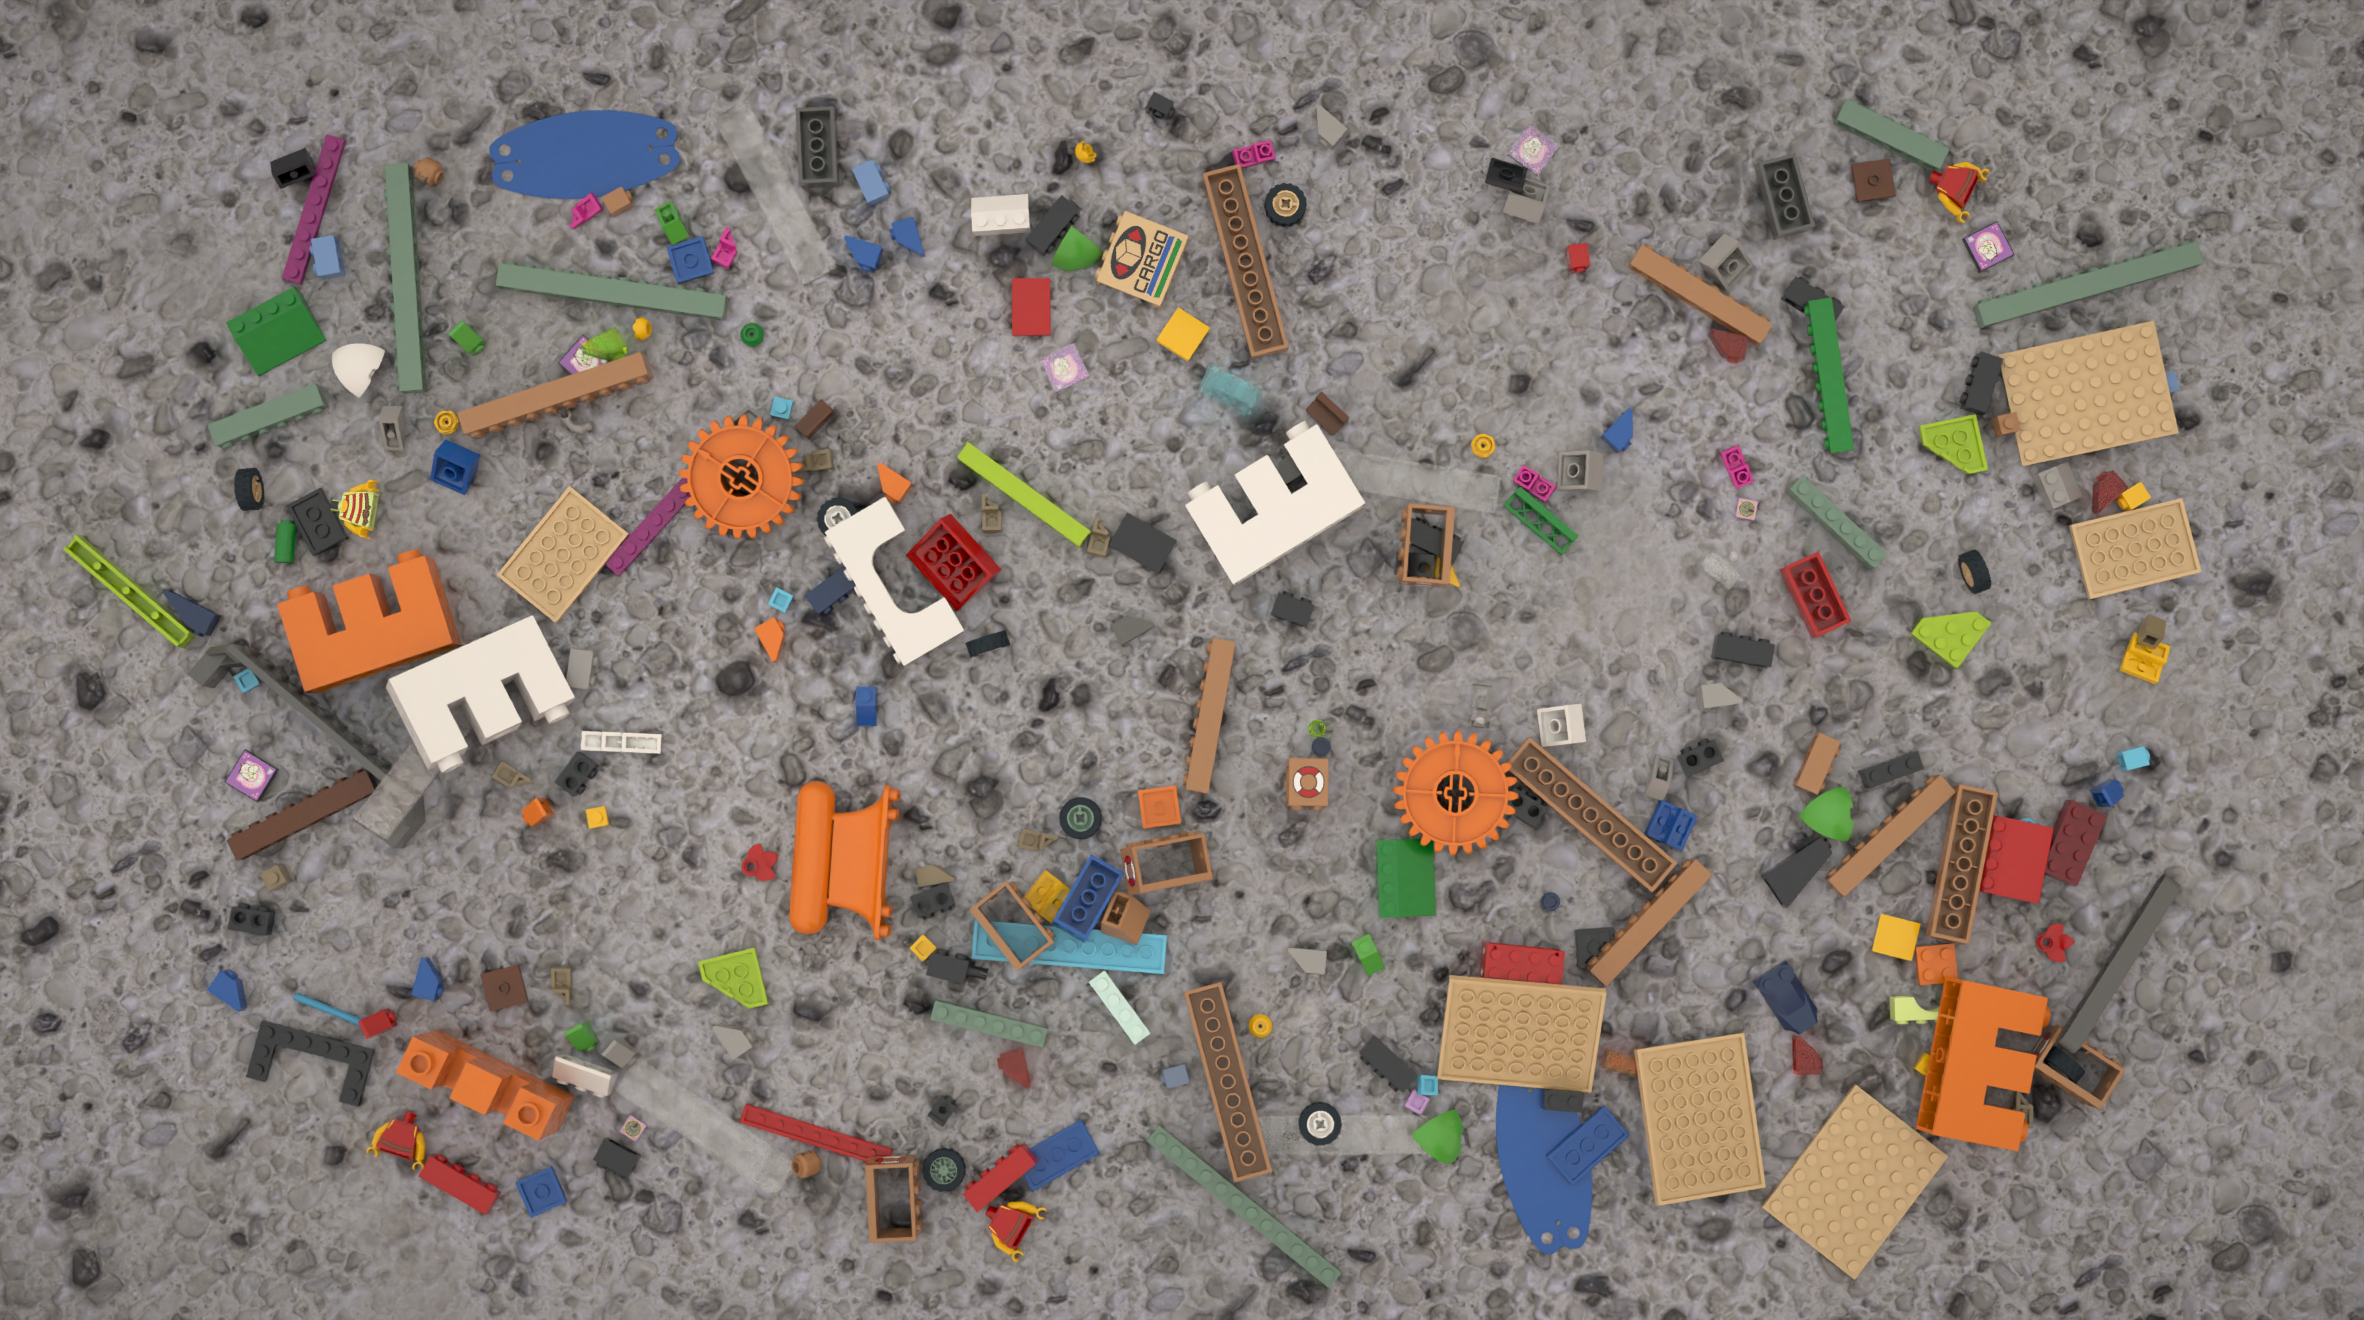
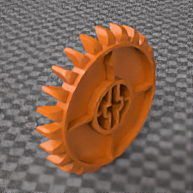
M747 414L740 417L738 425H735L732 416L729 415L725 417L724 428H721L720 424L714 420L710 423L712 433L709 434L704 429H700L698 431V436L701 440L700 444L693 440L689 441L688 447L693 451V454H685L681 457V460L689 465L688 469L679 471V476L687 478L688 483L680 486V491L690 492L691 495L685 501L686 506L696 505L698 509L693 515L694 518L707 517L705 527L711 529L715 524L719 525V534L721 536H725L729 529H733V535L736 539L742 537L743 530H747L751 538H756L757 527H760L762 531L768 534L772 532L770 520L778 525L785 523L780 514L781 511L789 514L794 513L795 509L787 502L788 499L798 500L802 497L800 493L792 490V486L804 483L803 478L793 476V472L801 469L803 463L790 462V458L798 452V449L790 448L785 450L783 448L789 440L788 435L781 436L778 439L774 438L777 430L776 424L763 431V418L761 417L757 418L752 426H749ZM734 459H744L749 462L747 464L740 465L739 463L734 461ZM752 465L755 466L758 472V476L754 474L755 469L752 467ZM745 471L746 475L744 477L749 481L740 482L738 480L740 475L737 473ZM744 488L747 491H749L750 494H741L736 491L737 489Z
M1460 730L1455 732L1453 741H1449L1446 733L1442 731L1440 732L1438 744H1435L1428 736L1425 738L1427 747L1425 751L1416 745L1412 747L1413 753L1416 756L1415 760L1406 757L1402 759L1403 764L1409 769L1408 772H1396V777L1404 782V786L1393 788L1394 793L1403 795V800L1396 802L1394 807L1396 809H1406L1407 812L1400 818V823L1412 822L1413 826L1408 834L1414 836L1421 832L1423 834L1420 843L1422 846L1427 845L1431 840L1435 841L1434 848L1437 853L1442 850L1444 844L1449 845L1451 855H1455L1458 846L1461 845L1466 854H1471L1472 843L1474 842L1481 849H1485L1486 841L1484 837L1488 835L1490 838L1498 840L1499 835L1495 828L1497 826L1502 828L1510 826L1507 820L1503 818L1504 814L1511 815L1516 813V809L1507 804L1509 800H1515L1519 797L1518 793L1508 791V787L1514 785L1517 782V778L1505 777V773L1510 770L1512 764L1511 762L1498 763L1503 751L1499 749L1490 754L1488 752L1491 745L1489 739L1480 746L1476 745V733H1472L1467 742H1465ZM1453 774L1460 775L1459 790H1464V795H1459L1458 810L1456 811L1452 810V795L1447 793V790L1453 789ZM1448 775H1450V785L1445 786L1444 797L1449 799V809L1441 804L1437 794H1442V789H1437L1438 784ZM1463 776H1465L1474 786V791H1469V795L1474 796V799L1468 807L1461 810L1462 800H1465L1467 797V787L1462 786Z

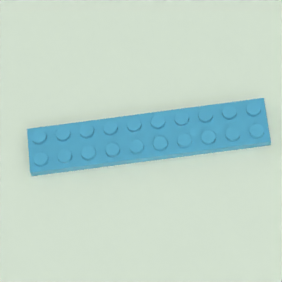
M975 920L971 959L1009 962L978 920ZM991 921L1022 962L1030 957L1037 948L1040 949L1049 942L1035 924ZM1043 925L1046 929L1049 927L1056 935L1053 939L1056 942L1029 962L1032 964L1164 974L1167 935L1142 933L1138 944L1134 945L1103 934L1101 930L1093 929L1084 943L1056 926Z

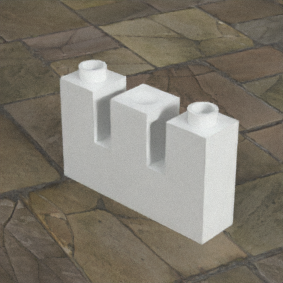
M1303 421L1286 432L1290 441L1285 443L1284 446L1307 482L1306 486L1293 494L1289 491L1268 455L1235 474V477L1258 513L1257 516L1244 524L1241 523L1218 485L1211 489L1206 481L1187 493L1192 501L1185 506L1233 585L1239 584L1366 506V503L1317 424L1309 428L1306 421Z
M533 615L392 677L388 680L386 686L427 769L430 770L438 766L442 773L461 766L464 763L461 755L465 753L468 747L450 709L459 705L462 706L481 745H484L517 730L522 722L503 685L514 681L534 721L546 717L549 724L570 715L567 706L575 698Z

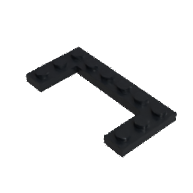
M265 1020L261 1021L246 1077L266 1082L276 1046L287 1047L349 1064L339 1102L357 1107L360 1106L375 1049Z

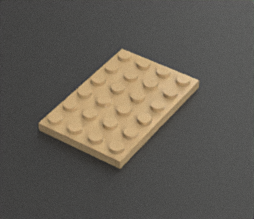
M569 486L502 567L497 576L552 621L558 623L630 534Z
M2182 498L2069 525L2088 600L2202 572Z

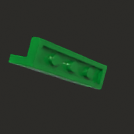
M1521 487L1514 492L1503 506L1561 555L1578 538L1574 531ZM1515 497L1522 502L1523 510H1514L1510 506ZM1533 511L1537 514V522L1530 523L1526 520V512ZM1540 524H1549L1552 534L1544 535L1541 532ZM1555 536H1563L1568 540L1562 549L1556 545Z

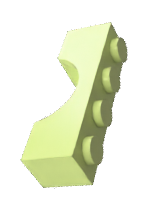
M1889 996L1890 1019L1897 1021V1024H1909L1908 1021L1916 1020L1918 1024L1928 1023V1020H1935V1023L1937 1022L1939 1007L1933 1010H1924L1916 1003L1912 996Z

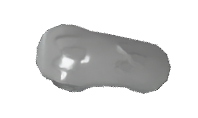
M567 410V418H563V415L559 414L561 421L573 432L585 435L587 431L593 428L590 421L575 424L572 421L573 414L569 410Z

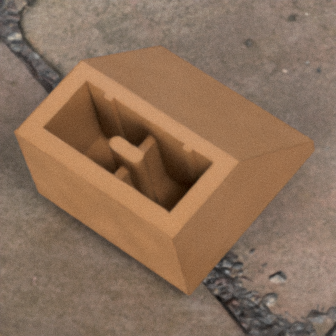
M1115 890L1101 922V933L1137 945L1151 911L1135 897Z

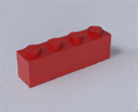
M1017 1143L1009 1150L1010 1155L1006 1158L1001 1156L994 1162L996 1166L992 1170L987 1168L979 1175L981 1177L980 1180L977 1182L973 1180L965 1186L966 1191L962 1195L976 1212H979L1039 1161L1025 1143L1020 1146Z
M433 1154L428 1158L418 1177L484 1215L490 1213L501 1194V1191L497 1190L498 1187L496 1185L481 1181V1177L475 1173H467L464 1171L465 1168L463 1166L448 1162V1158L442 1154Z

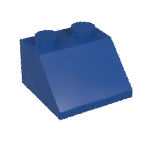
M445 439L434 452L430 480L465 495L478 469L480 454Z

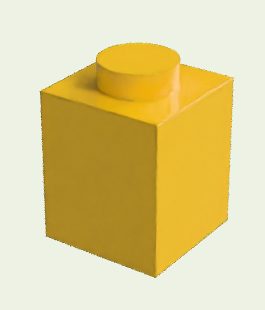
M2138 482L2116 495L2119 507L2125 511H2130L2151 498L2142 482Z

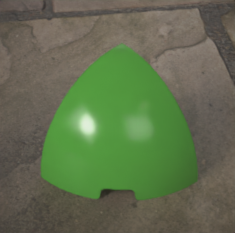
M1071 226L1055 253L1052 266L1064 271L1087 269L1095 265L1103 257L1104 253L1095 243Z
M1845 787L1835 788L1811 801L1803 809L1799 817L1805 824L1821 835L1834 840L1848 841L1854 825V820L1850 819V808H1853V803Z
M1456 1109L1450 1110L1426 1122L1414 1131L1411 1136L1433 1158L1445 1164H1452L1462 1148V1144H1460L1461 1133L1463 1132L1462 1121Z

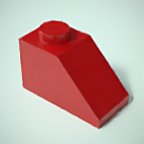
M388 1008L358 1021L366 1039L396 1027L397 1017Z

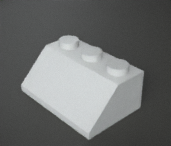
M1028 194L971 198L973 235L983 236L1031 232Z
M561 1054L555 1058L552 1077L556 1078L560 1084L568 1085V1083H571L578 1090L586 1091L588 1089L593 1091V1095L604 1098V1096L611 1095L619 1072L567 1054Z

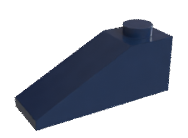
M163 589L162 593L185 624L193 629L192 633L201 637L212 635L221 615L171 590Z

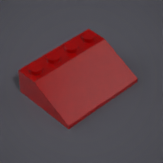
M951 513L941 518L906 554L911 562L956 611H959L1002 570Z
M1993 815L1979 892L2039 904L2054 828Z

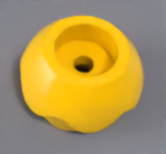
M1084 141L1077 143L1075 147L1076 157L1083 163L1095 161L1096 153L1093 152L1092 146L1085 144Z
M644 317L636 318V322L633 325L634 337L639 339V341H644L651 335V323Z
M441 411L436 416L434 425L440 433L451 434L457 429L459 420L454 412Z
M1486 434L1477 435L1471 443L1473 453L1478 457H1489L1495 451L1494 439Z
M1263 1014L1254 1015L1248 1023L1250 1033L1257 1038L1267 1037L1273 1027L1271 1019Z

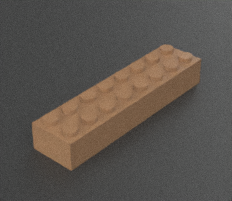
M1958 784L1954 786L1956 793L1952 795L1926 937L1964 945L1970 942L1998 792Z

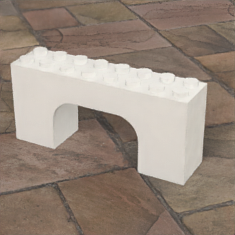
M884 497L825 531L827 536L824 539L830 548L834 547L836 550L834 556L838 563H843L846 567L844 573L848 580H853L856 584L854 590L858 597L863 596L866 603L863 605L869 614L873 613L876 620L873 622L879 631L883 630L886 636L883 639L887 646L894 648L896 653L893 656L898 664L902 663L905 666L963 632L964 629L945 597L917 613L904 612L893 601L874 568L873 558L876 550L881 545L906 530L887 498Z

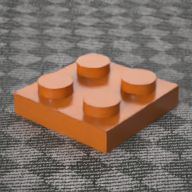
M1176 785L1138 790L1143 829L1181 824Z
M1954 943L1915 947L1918 985L1942 984L1945 981V976L1958 979Z

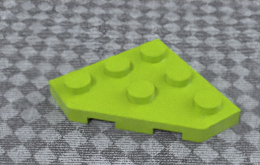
M1976 414L1918 426L1922 445L1967 475L1988 470Z
M1977 611L1920 619L1910 632V635L1953 668L1957 669L1991 625V622Z
M755 947L698 961L702 980L707 984L712 985L749 1009L769 1004Z

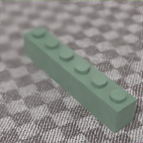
M1846 99L1842 103L1833 122L1834 125L1932 172L1940 170L1949 152V148L1945 147L1946 145L1943 142L1933 141L1924 133H1916L1905 124H1897L1891 117H1883L1877 114L1876 110L1864 108L1853 99Z
M315 383L207 425L215 446L229 449L234 447V443L250 441L252 436L258 434L259 436L266 435L273 428H284L288 426L289 422H299L306 419L307 415L321 414L324 412L323 409L329 406L321 386Z
M1803 475L1785 491L1868 570L1874 569L1887 555L1883 549Z
M938 999L935 1000L930 1019L1042 1048L1045 1045L1049 1029L1046 1026Z

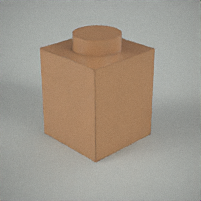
M622 186L602 197L613 217L634 207L631 202L634 200L629 190L625 191Z
M2016 412L1991 419L1996 437L2014 434L2021 430Z

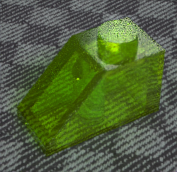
M614 327L582 343L581 351L585 355L611 361L622 358L627 353V346Z

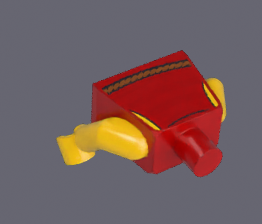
M1969 162L1957 163L1953 166L1947 165L1943 174L1933 171L1929 179L1930 182L1938 184L1936 187L1938 199L1950 213L1956 216V221L1959 223H1965L1961 218L1962 214L1965 217H1970L1967 211L1961 212V209L1965 208L1977 182L1988 180L1983 177L1982 173L1984 175L1989 174L1988 169L1980 170L1979 167Z
M405 1112L402 1121L393 1118L390 1122H386L376 1130L371 1143L372 1146L366 1150V1153L370 1154L373 1149L375 1151L374 1158L380 1155L382 1151L410 1161L416 1159L412 1166L413 1170H416L417 1164H420L423 1169L426 1164L424 1161L426 1145L420 1128L417 1125H413L417 1115Z
M1023 1201L1009 1202L1007 1205L1001 1204L998 1209L990 1206L986 1210L985 1215L992 1219L988 1228L991 1231L995 1246L1006 1254H1011L1012 1259L1018 1262L1019 1259L1014 1255L1020 1253L1023 1256V1251L1018 1246L1035 1218L1033 1214L1039 1219H1044L1043 1216L1038 1215L1040 1210L1047 1211L1044 1207L1036 1208L1035 1205Z

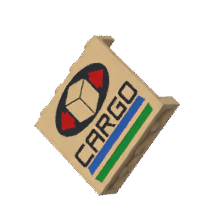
M1125 211L1123 215L1118 217L1116 233L1112 232L1109 240L1111 246L1109 251L1105 250L1102 260L1104 263L1102 268L1098 267L1096 271V282L1098 285L1102 283L1152 303L1153 307L1161 309L1189 236Z

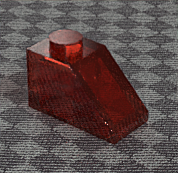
M1716 329L1708 331L1707 336L1722 358L1727 359L1729 363L1735 364L1738 361L1744 360L1748 336Z
M2114 470L2109 472L2103 471L2096 477L2098 481L2093 484L2092 512L2094 514L2100 513L2128 488Z
M1792 1035L1793 1074L1820 1075V1070L1823 1069V1060L1820 1058V1055L1799 1035Z
M1020 1048L1000 1053V1058H997L999 1069H1003L1005 1075L1025 1088H1030L1031 1082L1024 1049Z

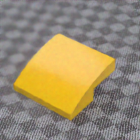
M1178 307L1156 342L1188 362L1209 332L1210 327Z
M2133 633L2119 671L2149 683L2157 684L2162 667L2167 662L2171 646L2160 642L2153 649L2138 643V633Z
M1045 869L1023 897L1029 900L1032 904V909L1052 923L1071 889Z
M1881 914L1872 951L1912 961L1921 924Z

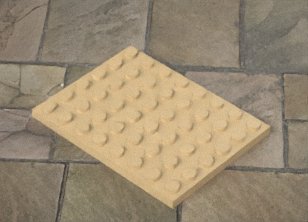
M2154 321L1998 355V357L2003 358L2001 374L2010 413H2017L2021 429L2014 434L2022 467L2179 433Z
M1449 975L1437 1079L1591 1093L1606 1000V989Z
M1744 1033L1634 1049L1655 1204L1660 1206L1765 1188L1766 1184Z
M1854 1084L1761 1207L1855 1280L1948 1156Z

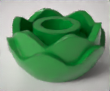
M748 323L741 329L740 338L747 346L754 347L763 341L764 330L758 324Z

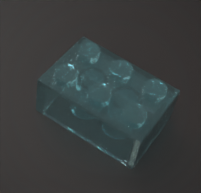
M1211 363L1200 383V390H1202L1203 395L1209 398L1214 396L1219 399V403L1227 407L1232 405L1237 408V412L1243 415L1247 413L1252 414L1262 392L1261 388Z

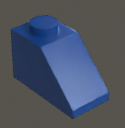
M914 217L891 223L893 228L890 229L892 240H896L898 245L918 256L925 257Z
M845 235L844 240L860 269L866 272L877 271L883 253L882 246Z
M1631 408L1627 409L1601 436L1616 453L1620 450L1624 452L1632 444L1630 442L1633 438V414Z
M856 686L857 726H877V687Z
M2108 779L2089 790L2098 807H2111L2124 797L2122 792L2124 790L2123 786L2116 779Z
M423 957L420 960L411 996L437 1001L444 992L443 980L431 959Z
M230 969L219 971L207 991L238 1012L245 1011L247 1005L242 980L238 978L236 972Z

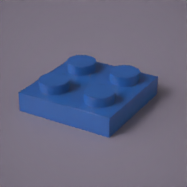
M703 236L666 247L677 284L715 274Z
M553 1166L515 1182L530 1218L568 1201Z

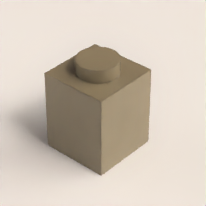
M2148 614L2139 625L2137 642L2155 649L2164 639L2166 621Z
M284 864L275 865L260 874L269 891H277L293 881Z

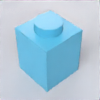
M2145 746L2116 752L2121 771L2150 765V754L2145 749Z

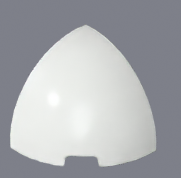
M349 344L338 348L332 353V366L337 378L346 389L360 398L369 386L375 370L379 368L385 350L369 344Z

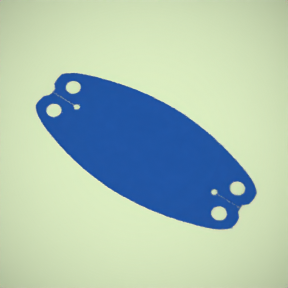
M578 111L544 118L512 130L496 139L490 145V156L495 161L492 180L497 186L508 191L554 199H583L590 193H594L596 197L605 196L621 186L626 191L669 173L680 163L679 152L674 148V141L677 139V129L666 120L624 111ZM665 128L668 131V136L665 139L657 138V129ZM502 144L510 146L511 152L509 155L503 156L499 153V147ZM651 145L654 148L649 150L648 146ZM663 153L668 154L671 158L667 165L659 163V156ZM517 159H520V160H521V163H520V164H518V163L516 162ZM504 170L512 171L513 178L511 181L506 182L502 179L501 174Z
M1499 1085L1496 1108L1498 1157L1507 1192L1520 1222L1534 1245L1544 1254L1555 1253L1562 1245L1569 1249L1582 1247L1587 1238L1591 1217V1170L1576 1184L1571 1186L1546 1157L1581 1125L1578 1113L1543 1110L1541 1108L1542 1088H1532L1533 1091L1528 1092L1530 1087ZM1557 1220L1560 1221V1224H1559V1225H1556V1224H1555V1222H1556ZM1576 1227L1579 1230L1580 1234L1577 1239H1570L1567 1232L1569 1228ZM1546 1232L1553 1235V1242L1549 1245L1544 1244L1541 1240L1542 1235Z

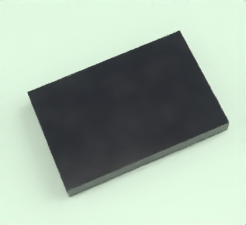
M322 488L287 505L314 557L349 539L334 511H331V504Z
M1126 513L1108 546L1159 574L1177 540L1135 516Z

